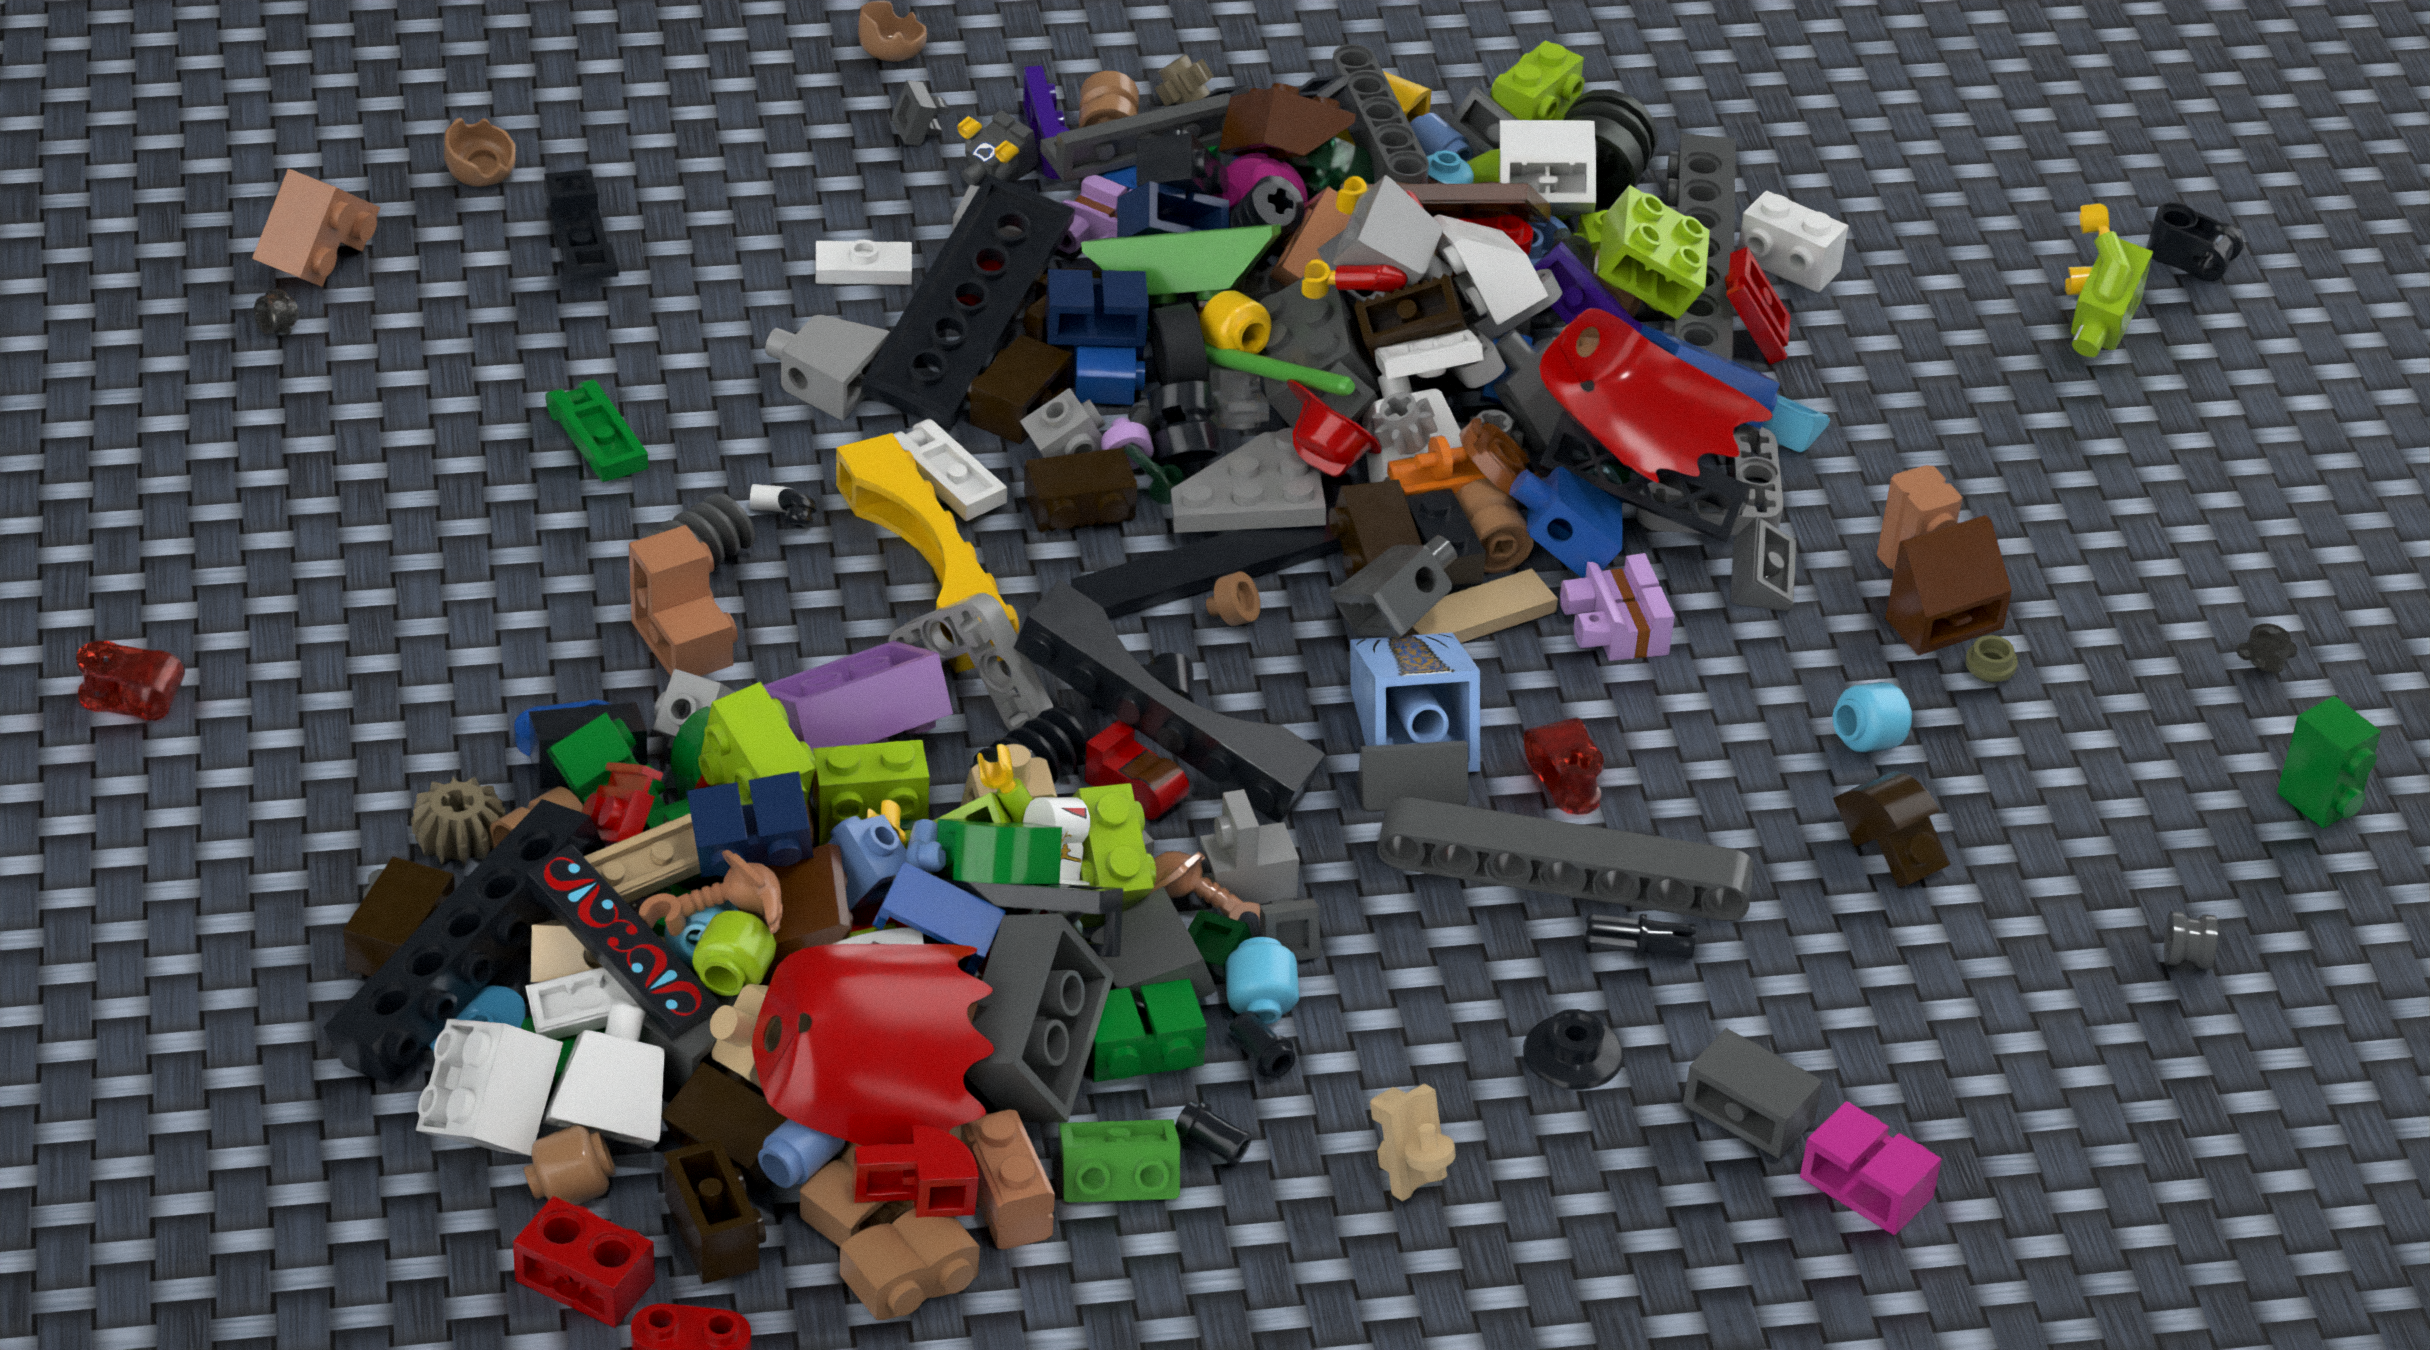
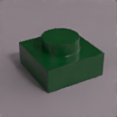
M1200 909L1187 929L1201 953L1209 973L1225 979V962L1228 956L1238 948L1240 943L1252 937L1247 923Z

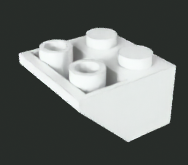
M1500 120L1499 182L1528 183L1551 204V215L1593 213L1596 205L1594 121Z
M1440 214L1433 217L1441 225L1443 231L1436 250L1445 263L1448 262L1455 274L1458 275L1453 278V281L1467 304H1471L1478 316L1486 313L1496 325H1499L1548 297L1527 254L1502 230Z
M447 1019L445 1029L439 1034L435 1043L434 1057L436 1060L429 1085L423 1090L419 1099L418 1113L420 1116L416 1131L499 1152L531 1156L532 1145L537 1138L563 1042L505 1023Z

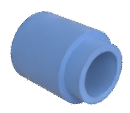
M1428 113L1418 116L1410 123L1426 156L1437 151L1446 150L1458 154L1466 163L1472 159L1473 149L1469 146L1468 139L1437 114Z
M787 1119L766 1137L763 1149L758 1154V1161L763 1172L772 1182L780 1187L789 1188L794 1184H803L844 1148L845 1140Z

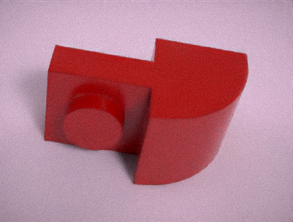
M912 1125L910 1144L891 1145L883 1143L873 1146H855L852 1177L854 1203L913 1200L916 1218L975 1215L979 1181L977 1164L969 1148L954 1135L930 1126Z

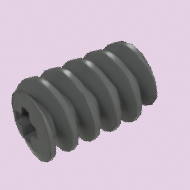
M719 493L707 497L704 502L691 506L688 511L677 514L673 520L660 524L657 529H652L641 537L643 539L687 525L699 543L705 542L708 545L713 556L714 567L721 565L725 557L732 558L738 555L740 548L747 549L752 547L756 540L754 527L744 509L734 499Z

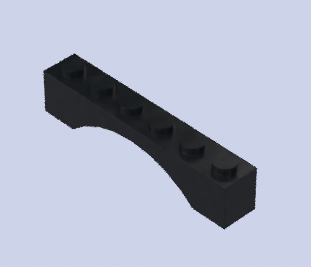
M1060 579L1027 615L1014 645L1015 650L1026 656L1033 663L1040 665L1070 685L1077 692L1085 695L1114 714L1121 721L1129 724L1159 744L1166 751L1173 753L1203 773L1210 780L1229 791L1244 789L1250 805L1277 823L1282 821L1309 787L1325 756V753L1282 725L1254 723L1227 717L1200 707L1168 689L1150 675L1126 650L1114 632L1104 608Z

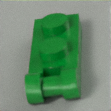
M595 379L580 382L577 389L565 392L560 388L545 394L546 405L551 418L561 423L602 483L649 469L648 452Z

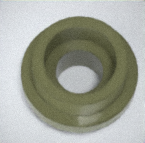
M1987 635L1978 638L1974 645L1968 649L1965 664L1967 669L1979 679L1986 682H1998L2007 680L2015 674L2018 659L2013 645L2008 640L1995 635Z

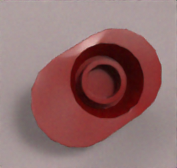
M1292 379L1287 380L1288 387L1303 404L1292 435L1293 445L1304 462L1332 477H1340L1352 468L1366 452L1372 454L1382 452L1380 443L1367 430L1351 419L1332 410L1301 384Z

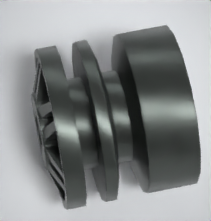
M1599 89L1578 96L1563 120L1594 121L1596 205L1594 212L1609 210L1629 185L1634 188L1637 187L1642 173L1646 170L1649 161L1655 154L1659 138L1655 120L1644 105L1628 94L1612 89Z

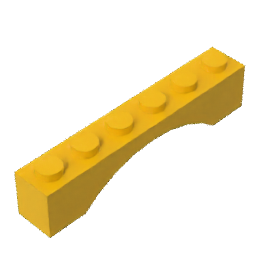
M889 433L836 447L837 488L855 516L879 524L901 536L915 547L933 567L942 586L936 601V610L974 594L986 593L1000 603L1014 631L1018 634L1019 620L1012 605L1004 603L998 594L994 577L991 573L983 571L977 562L974 547L969 541H963L957 531L953 515L950 511L942 509L937 501L932 483L929 480H923L917 471L912 453L909 450L904 451L894 434ZM940 622L943 635L949 642L954 644L952 633L944 623ZM968 652L948 659L956 673L975 668ZM997 656V662L1004 660Z

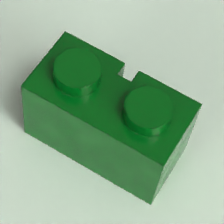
M2332 696L2297 716L2277 793L2323 829L2343 817L2346 819L2352 817L2365 802L2366 794L2364 790L2369 772L2377 760L2375 751L2381 730L2336 696Z
M606 712L546 750L571 791L583 806L592 793L597 792L599 785L607 786L612 773L605 770L607 762L640 765L636 762L630 750L637 744L628 727L620 717L612 721ZM649 763L645 765L653 769V767ZM652 780L648 794L655 796L650 811L665 805L659 796L666 791L662 781Z
M1190 978L1141 985L1140 996L1147 1016L1139 1017L1129 987L1109 990L1087 1060L1093 1082L1125 1079L1139 1075L1204 1066L1207 1026Z

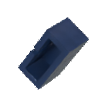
M1148 181L1118 197L1117 237L1229 228V200L1197 192L1186 195L1185 189Z
M1048 269L1045 304L1048 344L1146 346L1149 310L1146 271L1102 270L1101 278H1092V270Z
M799 771L749 780L753 804L741 805L737 782L687 791L701 877L713 875L725 877L729 868H731L722 855V852L727 849L733 854L737 853L746 863H760L764 866L784 867L793 865L803 859L814 858Z

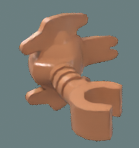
M727 849L722 852V855L731 868H729L725 875L723 883L719 884L717 882L712 884L711 887L707 885L702 887V890L698 891L696 889L691 891L689 895L686 893L679 897L667 893L651 896L642 903L639 909V916L651 929L658 919L666 916L665 923L669 934L676 937L684 930L686 918L696 914L695 911L701 912L705 910V907L712 908L715 907L714 904H725V901L729 900L737 908L753 914L768 926L772 935L780 929V920L782 918L783 905L781 904L780 882L776 874L763 864L746 863L737 853L733 854Z
M1166 851L1154 858L1156 881L1154 889L1149 894L1163 886L1170 898H1182L1194 892L1200 899L1203 897L1207 903H1213L1212 906L1216 909L1220 908V912L1228 918L1239 921L1244 913L1253 912L1260 920V905L1258 903L1243 902L1236 895H1231L1230 891L1225 887L1222 889L1221 885L1217 882L1213 883L1211 882L1212 879L1202 877L1201 862L1206 857L1199 851L1193 856L1181 851Z

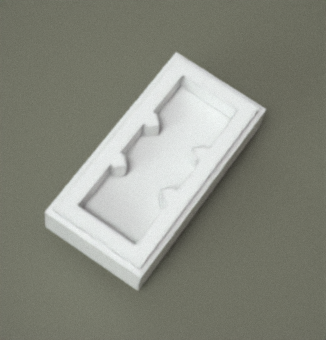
M870 240L816 241V283L912 285V242H873Z
M1468 329L1378 347L1374 350L1376 366L1387 380L1417 374L1418 377L1422 378L1436 377L1444 374L1448 367L1484 360L1481 342Z
M604 967L525 986L536 1034L554 1040L580 1034L584 1030L593 1031L605 1028L611 1004H622L642 1009Z

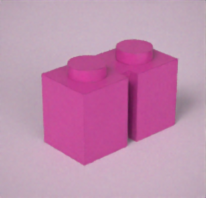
M1846 1101L1807 1138L1800 1178L1895 1236L1933 1198L1942 1158L1901 1133H1898L1894 1138L1889 1136V1126L1882 1123L1875 1116L1864 1112Z

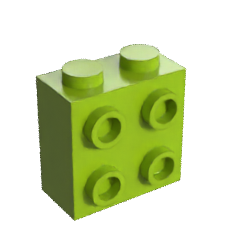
M1545 40L1533 51L1524 54L1520 61L1505 74L1502 73L1495 79L1490 96L1519 120H1563L1569 107L1583 91L1585 80L1582 77L1584 57L1565 49L1559 44Z
M1629 185L1603 216L1597 275L1612 287L1623 289L1643 300L1652 309L1663 311L1678 320L1705 289L1710 230L1704 227L1697 219L1691 216H1684L1666 206L1656 196L1643 193Z
M761 681L712 701L707 726L704 729L705 737L702 751L698 757L699 767L706 782L711 786L737 782L741 805L753 804L749 780L799 771L806 805L809 799L814 772L816 771V761L808 744L804 741L799 742L790 729L788 716L782 703L777 698L771 699Z
M922 740L813 748V755L816 761V771L813 776V807L816 818L814 836L816 847L827 844L832 839L830 835L831 830L847 818L858 816L860 820L867 819V809H872L876 814L881 815V802L883 800L894 801L900 806V820H929V772Z
M1131 783L1079 788L1072 797L1082 800L1087 806L1090 815L1089 832L1084 842H1082L1083 856L1080 880L1089 882V886L1123 888V913L1144 899L1154 889L1156 881L1155 861L1150 853H1146L1142 835L1145 826L1142 805L1139 801H1135ZM1084 913L1078 920L1083 925V928L1104 926L1105 914Z

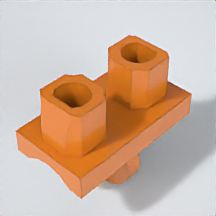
M1442 435L1429 439L1427 453L1416 454L1415 457L1388 461L1387 474L1390 480L1399 479L1405 496L1451 488L1453 493L1456 494L1466 484L1474 480L1487 478L1472 461L1463 446L1450 448L1447 439Z

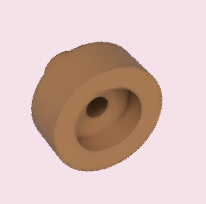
M1239 571L1220 577L1216 581L1214 596L1207 598L1206 607L1211 616L1216 617L1220 615L1228 625L1235 627L1252 622L1258 618L1260 613V597L1253 580L1246 573Z

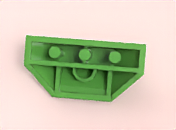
M1281 224L1091 239L1081 242L1082 252L1102 270L1146 271L1149 304L1178 302L1177 293L1195 292L1196 300H1210L1214 295L1223 292L1224 289L1236 287L1243 281L1281 235Z

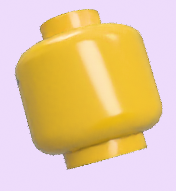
M1235 290L1223 291L1214 295L1206 303L1199 320L1204 342L1222 350L1236 349L1257 355L1266 346L1272 327L1270 314L1265 307Z

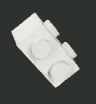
M1765 191L1743 212L1738 250L1748 246L1761 269L1819 293L1841 271L1849 225L1832 219L1825 213L1816 212L1792 202L1782 195Z

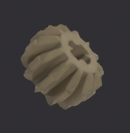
M452 776L450 783L445 785L432 781L428 792L417 794L413 810L414 816L411 817L412 833L415 835L416 842H419L424 856L437 855L441 865L451 859H459L465 866L468 858L476 857L484 860L487 857L488 851L493 849L490 840V826L492 822L505 815V807H502V800L498 799L494 786H480L476 777L466 782H458Z

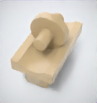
M1425 1083L1407 1093L1392 1087L1374 1097L1370 1101L1372 1119L1382 1124L1384 1137L1377 1150L1379 1167L1389 1173L1392 1195L1404 1201L1410 1198L1413 1191L1419 1186L1446 1178V1167L1454 1161L1456 1152L1454 1141L1449 1136L1441 1134L1435 1089Z

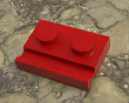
M1748 246L1730 253L1729 272L1725 275L1726 296L1768 363L1771 365L1787 359V353L1783 347L1788 346L1790 314Z
M607 762L605 770L612 772L607 786L599 785L597 792L592 793L588 797L582 813L591 816L604 845L611 846L642 833L655 796L648 794L652 780L661 781L663 772L644 765Z

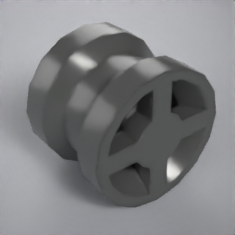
M2170 911L2164 936L2165 965L2178 966L2183 961L2194 962L2198 968L2211 969L2215 960L2218 939L2216 915L2203 914L2198 919L2187 918L2183 912Z

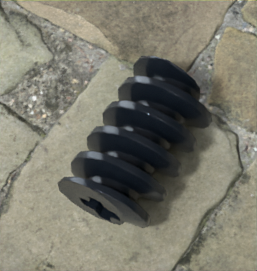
M1269 175L1261 178L1229 213V228L1281 224V235L1253 268L1262 265L1302 223L1305 214L1304 200L1299 190L1290 181L1281 176Z
M1056 706L1043 710L1036 718L1027 720L1020 728L1013 729L1006 737L997 739L990 747L983 748L978 753H981L987 762H998V744L1005 746L1010 744L1022 745L1030 751L1031 758L1041 757L1047 760L1052 780L1055 784L1060 780L1061 774L1069 775L1077 768V765L1086 764V744L1090 739L1070 711ZM977 754L974 756L973 766L978 764Z

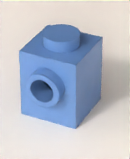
M884 814L860 820L858 816L847 818L831 830L830 835L832 839L827 844L831 843L840 846L843 871L848 876L846 888L847 904L849 910H854L883 902L893 882V875L898 873L903 861L906 862V849Z

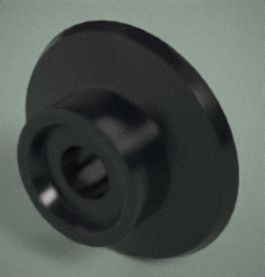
M1563 1010L1553 1017L1539 1022L1529 1031L1523 1044V1055L1529 1068L1544 1081L1561 1088L1583 1090L1601 1086L1612 1080L1618 1074L1623 1064V1049L1615 1034L1598 1017L1585 1010Z

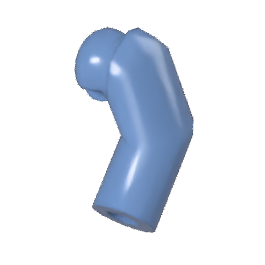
M921 819L913 825L906 850V862L929 874L930 872L936 873L941 871L946 864L945 851L941 850L942 845L936 842L938 824L932 820Z

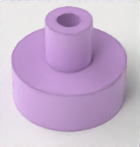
M1124 417L1115 419L1111 423V428L1103 434L1100 442L1102 450L1124 447L1127 460H1129L1132 469H1136L1148 462L1154 451L1148 429L1144 425L1130 422L1128 418Z

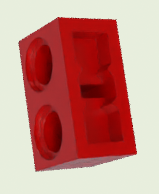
M554 1195L513 1241L516 1282L613 1328L620 1324L655 1282L653 1241L645 1238L636 1230L625 1229L595 1215L584 1206H575Z

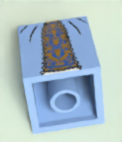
M1453 633L1350 640L1351 692L1366 746L1467 741L1468 772L1480 771V670Z

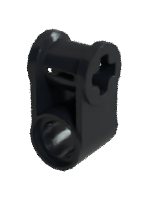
M2168 202L2162 204L2157 209L2146 249L2153 251L2152 258L2160 263L2172 265L2204 281H2216L2225 274L2228 269V261L2237 258L2242 251L2243 239L2240 232L2228 223L2220 222L2194 211L2187 205ZM2219 235H2223V238L2217 244L2216 239ZM2213 260V265L2210 268H2206L2209 262Z

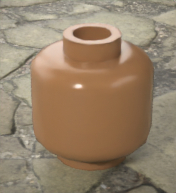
M579 1124L537 1139L532 1145L531 1156L533 1163L524 1167L527 1182L536 1200L546 1196L549 1201L554 1195L575 1206L603 1196L609 1187L608 1177L616 1175L611 1154L600 1131L591 1134L586 1127Z

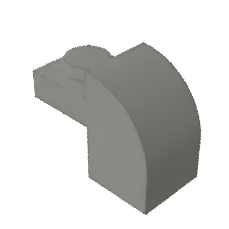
M1244 789L1224 792L1222 816H1217L1214 820L1215 834L1200 836L1201 847L1215 882L1220 884L1222 889L1224 887L1228 889L1231 895H1236L1243 902L1264 904L1273 900L1297 898L1299 856L1285 823L1280 822L1259 826Z

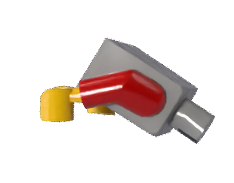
M1384 175L1369 189L1366 188V182L1362 178L1352 176L1344 182V189L1337 191L1336 208L1344 214L1351 215L1331 261V263L1337 266L1336 270H1330L1328 264L1319 259L1308 262L1304 271L1305 279L1302 280V294L1310 299H1319L1328 293L1329 285H1336L1337 290H1368L1384 293L1387 291L1393 294L1396 288L1402 291L1405 285L1412 287L1414 283L1418 281L1423 282L1424 279L1431 282L1433 277L1440 279L1443 273L1451 276L1453 272L1451 266L1434 255L1443 232L1441 225L1424 210L1415 193L1403 190L1387 175Z

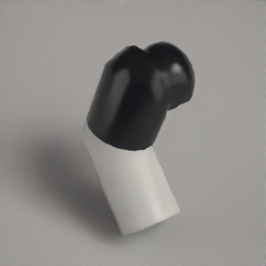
M752 484L751 510L786 513L787 525L792 528L806 529L811 526L813 522L812 513L816 512V504L812 497L783 486Z

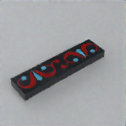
M569 844L526 872V885L672 1041L717 1010L719 1000L572 844Z

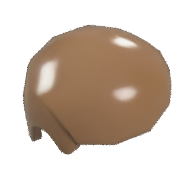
M871 1L860 7L859 42L864 51L873 57L890 62L906 61L919 54L926 46V26L916 20L914 12H909L905 18H900L895 15L890 1Z
M458 118L445 130L444 161L451 175L464 185L489 186L501 183L511 174L516 162V145L505 130L491 125L486 118L481 119L475 124H465L462 118Z

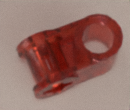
M94 641L82 646L76 655V665L79 671L82 672L83 682L78 689V699L82 706L94 712H111L135 716L144 720L156 721L162 719L169 713L185 675V669L181 661L171 653L162 650H147L117 645L110 641ZM107 656L109 661L104 662V657ZM95 691H99L98 697L95 695Z
M1573 717L1526 729L1524 732V749L1532 771L1539 776L1554 799L1555 805L1560 810L1569 814L1581 815L1595 811L1601 802L1602 793L1597 784V777L1603 770L1604 757L1588 735L1583 721L1578 717Z

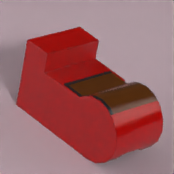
M1118 719L1087 742L1085 782L1093 787L1131 783L1134 799L1142 805L1144 817L1149 820L1156 819L1188 795L1190 790L1188 779L1180 766L1168 758H1158L1157 754L1135 741V729Z

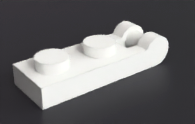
M926 419L915 424L913 431L907 434L901 431L894 433L904 451L909 450L912 453L917 471L923 480H929L934 487L935 493L965 521L1007 503V487L933 420Z

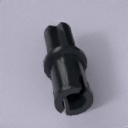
M1591 914L1587 917L1585 923L1584 940L1585 944L1589 947L1634 951L1636 958H1642L1644 953L1692 959L1696 937H1692V935L1696 933V925L1694 923L1681 924L1647 920L1646 914H1640L1639 919Z

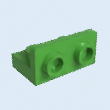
M1173 1119L1058 1123V1145L1063 1165V1197L1066 1202L1161 1200L1179 1197L1180 1142Z

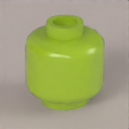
M724 911L713 916L707 923L694 948L692 963L696 974L709 990L722 996L739 995L741 989L747 984L759 985L763 981L775 955L776 941L773 934L771 935L768 926L755 915L743 911Z

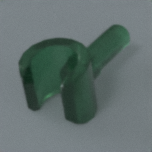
M1130 442L1123 452L1153 479L1148 488L1151 497L1160 504H1170L1171 489L1183 482L1182 471L1177 466L1169 464L1161 467Z

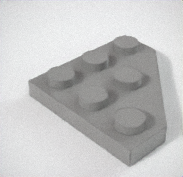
M1284 428L1277 432H1263L1171 489V509L1174 533L1326 525V505L1320 470L1308 465L1299 457L1293 445L1292 433L1294 428Z

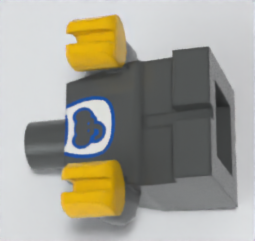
M1002 110L992 116V122L985 129H982L981 123L970 116L957 125L958 132L965 138V155L969 162V166L961 172V176L969 186H975L982 179L984 180L987 174L1010 183L1021 179L1040 163L1033 130L1019 121L1016 123L1015 118Z

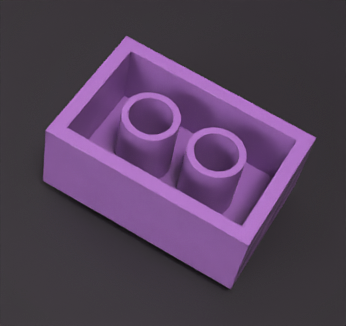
M891 641L763 685L771 699L777 698L784 706L789 720V727L799 742H806L812 752L813 748L889 742V736L903 731L906 734H918L929 731L936 727L935 720L953 714L939 653L897 641Z

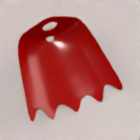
M1590 308L1579 314L1542 354L1539 366L1543 383L1569 417L1624 465H1628L1656 483H1659L1656 474L1658 469H1668L1698 477L1700 471L1697 461L1703 454L1712 453L1727 457H1738L1740 451L1733 435L1735 427L1752 421H1769L1773 416L1767 408L1755 399L1665 351L1643 337L1620 318L1601 309ZM1595 327L1599 333L1598 345L1589 356L1582 357L1577 353L1576 349L1578 337L1586 328ZM1592 380L1594 390L1590 392L1584 391L1581 388V382L1584 383L1585 381Z
M831 944L803 948L788 955L776 967L760 1009L752 1038V1053L755 1067L768 1104L778 1113L794 1122L862 1146H873L883 1143L891 1145L910 1144L912 1125L930 1126L949 1133L956 1126L985 1116L986 1110L984 1106L965 1089L963 1084L964 1074L973 1063L988 1057L994 1052L992 1043L972 1026L967 1016V1009L970 1004L989 996L993 989L985 982L963 972L958 967L959 960L973 955L977 952V948L954 944ZM801 1013L810 1015L812 1019L811 1028L804 1033L799 1032V1016ZM779 1016L782 1022L781 1038L776 1049L769 1053L765 1048L766 1029L771 1019Z

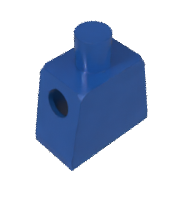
M1564 467L1555 468L1544 481L1527 469L1522 471L1514 480L1509 494L1527 506L1526 531L1529 536L1581 578L1586 576L1587 562L1597 563L1601 571H1603L1622 550V502Z

